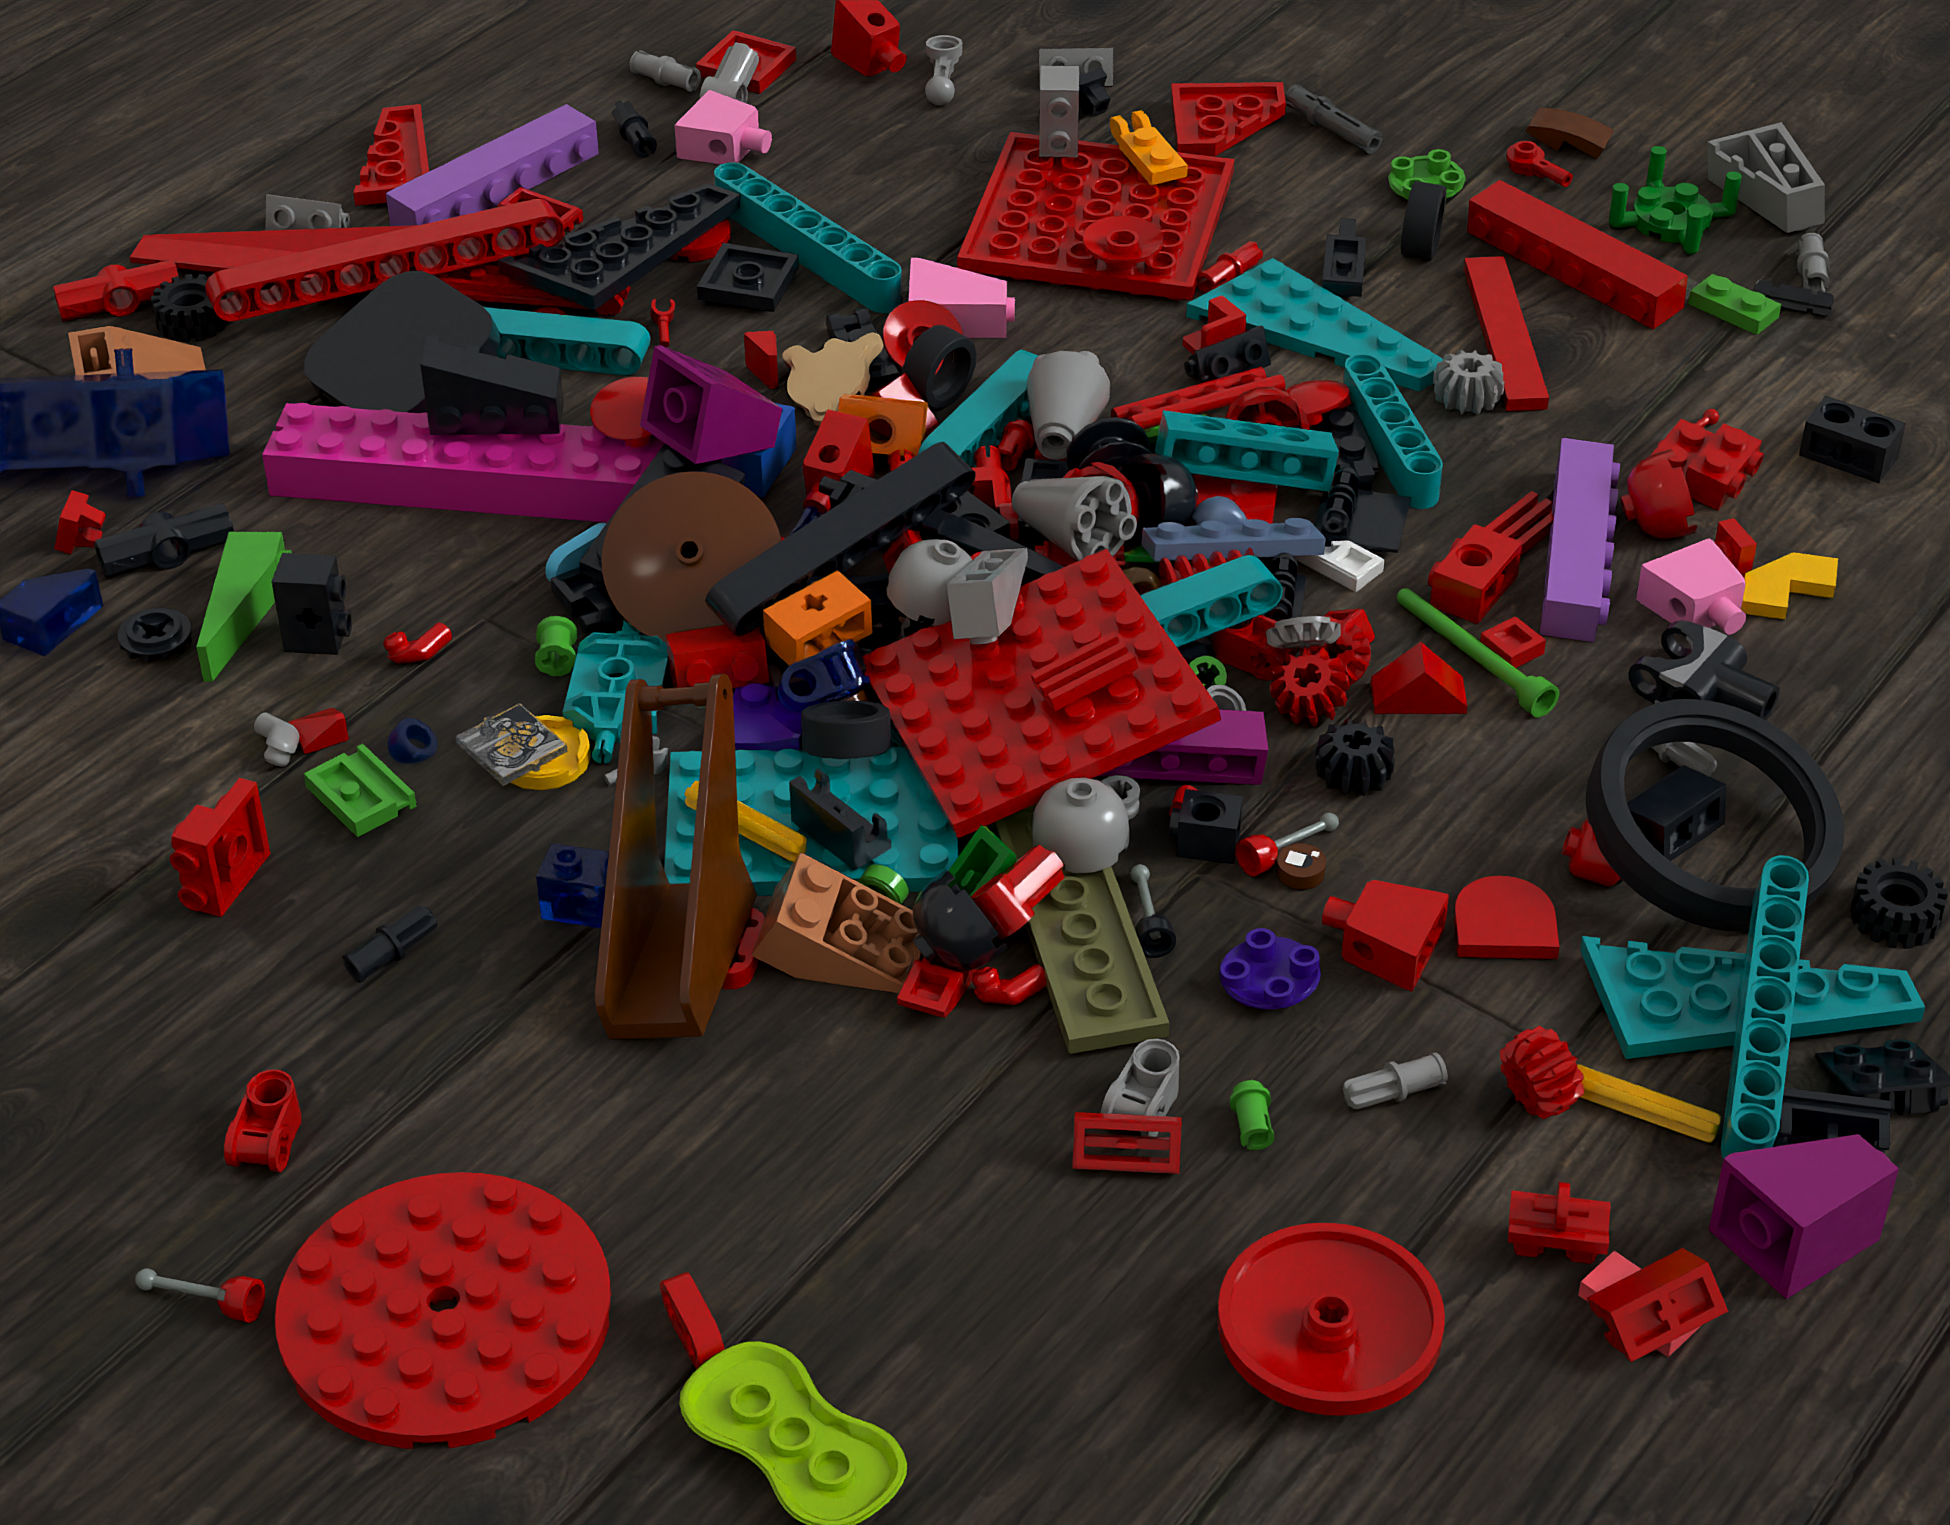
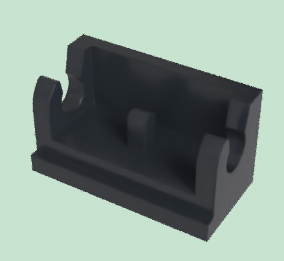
M1683 765L1629 801L1627 805L1636 825L1642 829L1645 838L1664 857L1672 861L1725 824L1726 784Z
M820 769L815 771L816 784L811 791L808 789L806 781L800 776L789 782L791 821L854 871L892 848L891 840L887 838L886 820L877 813H874L871 822L873 824L863 818L830 792L829 777Z
M1784 1088L1780 1127L1774 1141V1147L1859 1134L1876 1150L1885 1154V1150H1889L1891 1103L1887 1100Z

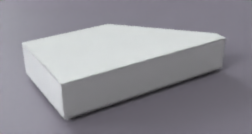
M1332 541L1331 547H1325L1324 555L1293 556L1295 560L1354 592H1357L1372 581L1384 569V559L1351 541Z

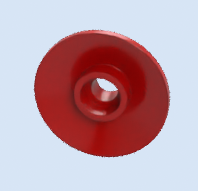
M1134 216L1105 217L1090 224L1083 233V246L1091 256L1113 264L1125 265L1146 261L1158 254L1163 245V235L1160 229L1153 223Z
M926 300L908 301L896 307L887 317L882 332L883 345L890 359L902 369L906 355L914 341L924 331L934 325H945L963 335L961 326L950 311L937 303ZM943 360L941 361L939 367L937 368L935 375L937 374L938 370L940 369Z

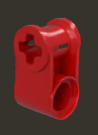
M1263 615L1212 633L1210 638L1217 660L1266 681L1274 680L1272 673L1274 666L1283 665L1286 652L1295 656L1300 648L1280 649L1267 644L1266 630L1275 627V623L1278 621ZM1269 662L1271 665L1266 668L1265 665Z
M266 1070L255 1075L247 1084L246 1092L235 1119L230 1123L226 1133L224 1158L228 1166L238 1167L244 1162L268 1165L270 1171L282 1172L285 1169L289 1160L292 1143L302 1120L294 1082L289 1074L281 1070Z

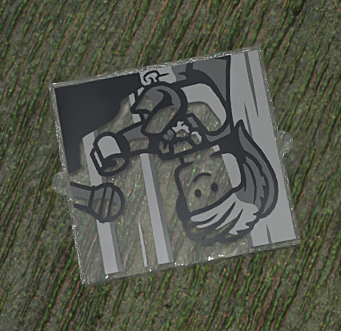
M521 703L494 717H485L482 723L456 736V743L503 786L530 771H539L540 766L568 752L567 744Z

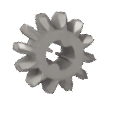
M1458 350L1457 355L1445 354L1443 361L1437 363L1433 376L1436 401L1444 403L1445 410H1460L1461 415L1466 411L1479 415L1481 409L1493 410L1495 403L1500 401L1501 395L1504 392L1505 381H1503L1502 364L1493 361L1492 355H1479L1476 350L1472 353Z

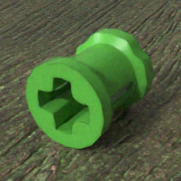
M547 617L538 624L536 629V638L540 648L535 653V664L539 671L547 673L550 676H563L571 672L575 663L576 653L572 645L575 644L577 639V629L574 623L565 617Z

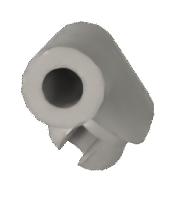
M264 712L257 717L254 724L255 732L267 738L266 744L268 748L264 752V758L273 765L284 767L289 763L291 753H295L300 735L293 725Z

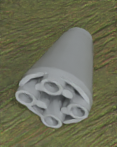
M1058 351L1039 355L1033 362L1032 369L1027 378V396L1035 442L1043 456L1052 460L1065 458L1072 438L1086 425L1095 422L1109 401L1110 380L1104 368L1099 365V359L1094 353L1089 351H1081L1079 353Z
M1111 477L1034 479L1020 483L1012 496V508L1025 523L1078 561L1104 549H1108L1113 557L1124 543V540L1131 539L1136 531L1137 520L1131 514L1132 508L1129 494L1122 481Z

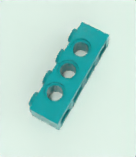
M1165 410L1162 412L1155 448L1156 454H1164L1182 462L1192 474L1328 492L1331 489L1339 454L1332 433Z

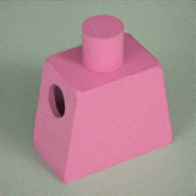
M708 90L675 124L677 158L714 164L739 163L750 150L767 153L771 146L772 134L770 131L759 129L758 111L754 106Z
M1710 538L1642 564L1636 600L1668 622L1673 623L1683 620L1708 628L1717 625L1726 634L1730 635L1740 630L1746 621V614L1741 610L1746 585L1744 577Z

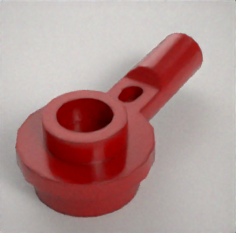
M1519 141L1507 149L1506 159L1509 162L1510 170L1526 176L1536 175L1540 178L1546 177L1563 187L1569 186L1573 179V175L1570 172L1545 160L1544 151L1534 142Z

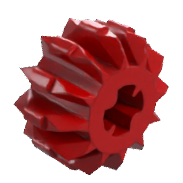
M1304 645L1301 652L1302 656L1296 658L1286 652L1284 657L1285 665L1274 666L1272 673L1275 681L1271 682L1270 692L1272 698L1276 700V708L1281 715L1290 714L1291 721L1295 725H1298L1307 717L1310 724L1316 727L1319 716L1324 715L1334 720L1336 715L1334 707H1346V691L1349 690L1350 682L1348 675L1344 672L1343 663L1338 657L1330 659L1329 653L1324 647L1315 655H1311L1310 650Z
M1540 1025L1531 1030L1526 1029L1515 1035L1514 1039L1509 1041L1500 1050V1060L1503 1063L1500 1065V1070L1508 1081L1506 1087L1513 1091L1516 1102L1523 1103L1526 1111L1532 1116L1537 1115L1542 1119L1552 1115L1557 1116L1568 1110L1569 1106L1573 1105L1578 1101V1098L1584 1095V1086L1581 1082L1584 1076L1577 1067V1057L1572 1056L1568 1049V1043L1565 1041L1561 1042L1554 1030H1546Z

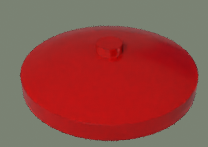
M1308 1223L1287 1227L1268 1234L1251 1244L1235 1259L1228 1269L1220 1288L1217 1319L1220 1341L1229 1361L1237 1372L1255 1389L1267 1397L1297 1410L1314 1414L1344 1416L1372 1412L1387 1407L1408 1396L1423 1383L1434 1368L1440 1354L1444 1334L1445 1312L1440 1291L1429 1271L1412 1253L1398 1243L1361 1227L1339 1223Z

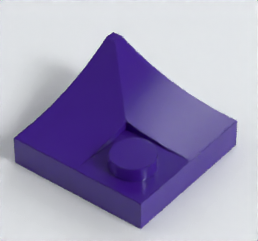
M752 683L737 687L733 694L735 751L769 750L778 752L783 749H801V711L808 706L828 702V697L806 694L777 700L772 686Z

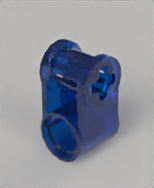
M853 639L832 645L816 655L790 665L781 677L777 688L778 698L783 706L791 711L800 712L808 706L843 698L870 685L872 682L869 675H863L853 653L856 647ZM794 677L805 678L812 686V694L804 697L797 696L789 688V680Z

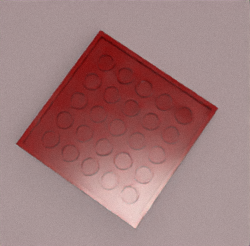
M1009 133L957 256V268L982 275L1006 276L1015 280L1029 279L1049 282L1053 285L1068 284L1088 287L1092 290L1106 289L1127 292L1131 295L1145 294L1166 297L1170 300L1183 299L1192 301L1198 284V274L1202 272L1234 174L1235 159L1177 152L1188 165L1187 177L1151 186L1119 149V145L1078 140V157H1039L1040 135ZM1110 216H1134L1156 225L1163 235V245L1158 254L1146 261L1125 265L1101 261L1091 256L1083 246V233L1090 224L1099 219Z
M1108 549L1088 555L1082 560L1055 572L1045 574L1041 578L1021 586L1011 625L1000 636H997L998 639L994 642L971 644L969 638L954 639L952 621H949L942 625L920 629L912 635L887 646L877 648L873 652L862 656L866 666V672L864 673L870 689L879 704L889 708L892 727L957 838L978 830L980 825L987 826L1038 803L1045 791L1055 783L1070 778L1092 779L1222 720L1218 705ZM1114 631L1118 636L1119 642L1122 641L1127 646L1128 652L1131 651L1135 655L1139 669L1054 711L1033 685L1030 673Z

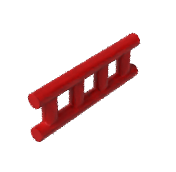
M1257 367L1112 408L1111 418L1119 417L1132 420L1145 430L1160 425L1163 410L1198 415L1230 406L1242 393L1256 387H1275L1285 390L1286 383L1281 374L1266 378L1263 367Z

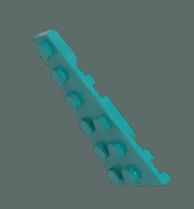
M1274 258L1187 303L1186 317L1199 321L1202 315L1208 317L1209 300L1223 295L1246 314L1247 330L1260 325L1263 326L1266 342L1312 358H1315L1317 352L1335 358L1334 365L1343 368L1346 359L1352 355H1373L1382 362L1396 385L1418 392L1434 384V370L1437 368V363L1443 361L1441 357L1415 343L1398 331L1393 330Z
M1582 936L1580 952L1625 1059L1734 1045L1746 953L1682 946L1676 953L1648 950L1647 943L1628 941L1627 948L1600 945V938ZM1799 959L1790 1038L1922 1021L1925 1005L1908 972L1905 970L1844 964L1837 971L1810 968L1809 960Z

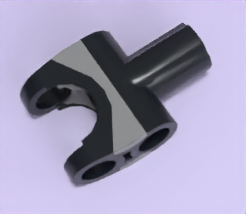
M1683 620L1670 624L1661 636V644L1664 651L1673 659L1653 658L1650 656L1641 657L1635 661L1628 671L1630 684L1636 693L1653 704L1678 699L1707 700L1737 707L1764 720H1767L1771 715L1780 692V687L1742 671L1747 663V653L1737 640L1711 628ZM1677 633L1686 637L1691 648L1680 646L1675 641L1673 634ZM1640 670L1649 672L1655 679L1656 685L1646 682Z

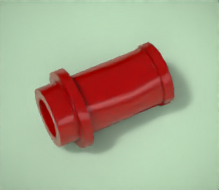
M1021 419L1009 422L1004 427L1003 438L997 446L1001 455L1003 454L1004 456L1001 460V467L1004 471L1014 470L1024 451L1029 450L1035 443L1032 425Z

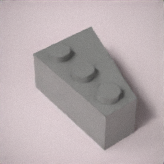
M1782 122L1707 141L1708 180L1724 190L1726 174L1731 171L1740 173L1742 179L1738 200L1786 233L1805 230L1808 227L1825 223V184Z

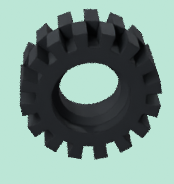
M186 274V279L183 280L176 276L171 278V284L164 281L160 284L161 289L155 288L153 291L154 296H151L157 330H160V334L163 337L168 335L169 340L176 341L181 337L182 342H189L190 338L195 337L196 342L203 341V335L212 338L216 336L215 330L222 332L225 329V324H229L228 321L222 320L216 315L205 292L206 275L199 274L197 279H193L192 274ZM226 294L221 297V300L227 299Z
M1893 858L1891 865H1888L1885 859L1877 860L1875 867L1869 863L1864 867L1863 873L1860 872L1857 877L1850 907L1853 924L1859 923L1857 930L1863 935L1871 931L1870 940L1879 943L1881 938L1887 939V947L1896 948L1897 941L1903 942L1904 949L1913 948L1915 940L1920 946L1928 943L1929 937L1932 939L1936 937L1942 923L1948 897L1947 888H1943L1944 881L1941 877L1932 879L1934 871L1929 867H1926L1923 871L1918 870L1919 862L1910 860L1909 866L1902 865V858ZM1887 900L1902 901L1910 906H1899Z

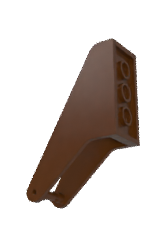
M714 674L709 682L695 683L693 687L664 689L661 685L648 686L643 679L630 680L626 687L595 985L596 1009L609 1039L703 1037L757 897L739 846L732 684L726 674ZM695 705L697 708H706L690 883L670 884L657 851L652 711L663 710L667 706Z

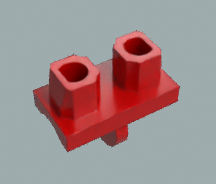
M1558 1182L1556 1196L1511 1190L1507 1243H1513L1515 1253L1521 1256L1537 1257L1539 1254L1544 1253V1247L1566 1250L1565 1256L1570 1258L1572 1262L1592 1264L1597 1254L1607 1255L1610 1202L1570 1197V1183Z

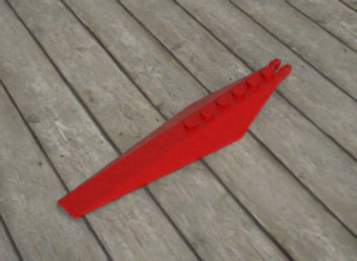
M418 225L143 235L129 258L131 263L148 265L174 260L176 268L218 272ZM471 237L463 239L459 245L466 244ZM432 246L424 248L420 254L427 253ZM529 253L514 256V261L529 256ZM393 255L385 257L380 263L388 262L392 259ZM498 260L434 275L474 301L556 306L571 309L584 308L580 304L559 296H553L546 291L499 274ZM354 264L345 266L341 272L349 271ZM314 274L304 276L301 281L311 279ZM628 286L595 309V311L599 315L610 314L611 316H616L617 313L620 314L624 304L623 299L626 300L631 287Z

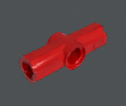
M174 260L127 269L121 265H109L104 267L96 277L53 286L61 320L64 322L104 312H109L111 315L118 317L132 314L139 304L151 302V296H154L153 291L155 288L161 289V283L166 281L171 284V278L178 276Z

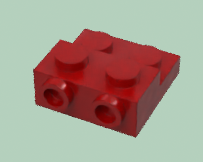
M1684 419L1679 420L1651 454L1654 455L1672 449L1676 457L1668 460L1673 469L1681 466L1691 498L1717 511L1720 510L1729 497L1733 499L1738 497L1744 487L1747 475L1753 477L1760 468L1764 458V453L1759 451L1762 441L1748 435L1741 429L1733 428L1723 423L1714 434L1705 430L1700 425L1690 423Z
M239 778L227 794L219 798L215 809L197 804L185 820L178 823L171 836V845L174 852L170 856V863L179 872V880L182 885L178 892V898L188 909L222 917L271 854L257 782Z

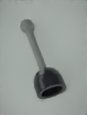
M1138 864L1131 869L1130 877L1138 885L1145 918L1139 920L1135 931L1144 955L1149 958H1160L1166 956L1175 948L1176 935L1171 922L1165 916L1154 913L1147 884L1150 872L1145 865ZM1161 935V938L1153 940V937Z

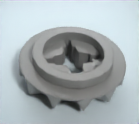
M1324 616L1285 619L1276 622L1275 627L1266 630L1267 644L1280 649L1303 648L1304 645L1307 648L1323 646L1324 644L1335 642L1341 636L1340 624L1331 622L1329 617Z

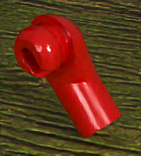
M436 623L420 638L412 641L407 640L404 632H394L384 639L383 646L389 652L387 657L397 664L427 661L452 640V633L445 624Z
M1038 964L1031 966L1012 979H999L998 970L987 966L973 973L972 983L976 987L974 994L982 1002L1018 1005L1046 987L1044 969Z

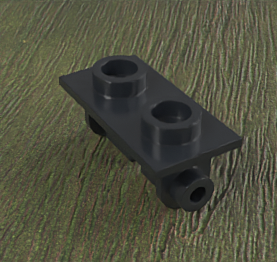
M1257 326L1194 351V354L1190 355L1189 360L1184 363L1185 372L1189 377L1195 376L1200 379L1201 383L1253 368H1264L1271 365L1263 326Z

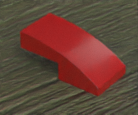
M925 957L922 961L915 960L897 997V1005L945 1018L962 998L972 981L973 973L978 969L969 971L953 970L942 963L939 958L931 964Z

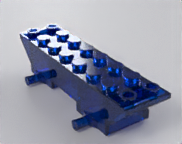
M121 348L114 349L117 374L0 378V472L6 469L89 466V468L111 467L119 471H125L127 497H134L135 495L136 497L145 496L143 470L152 466L176 465L179 462L230 455L224 371L219 369L134 373L133 349Z

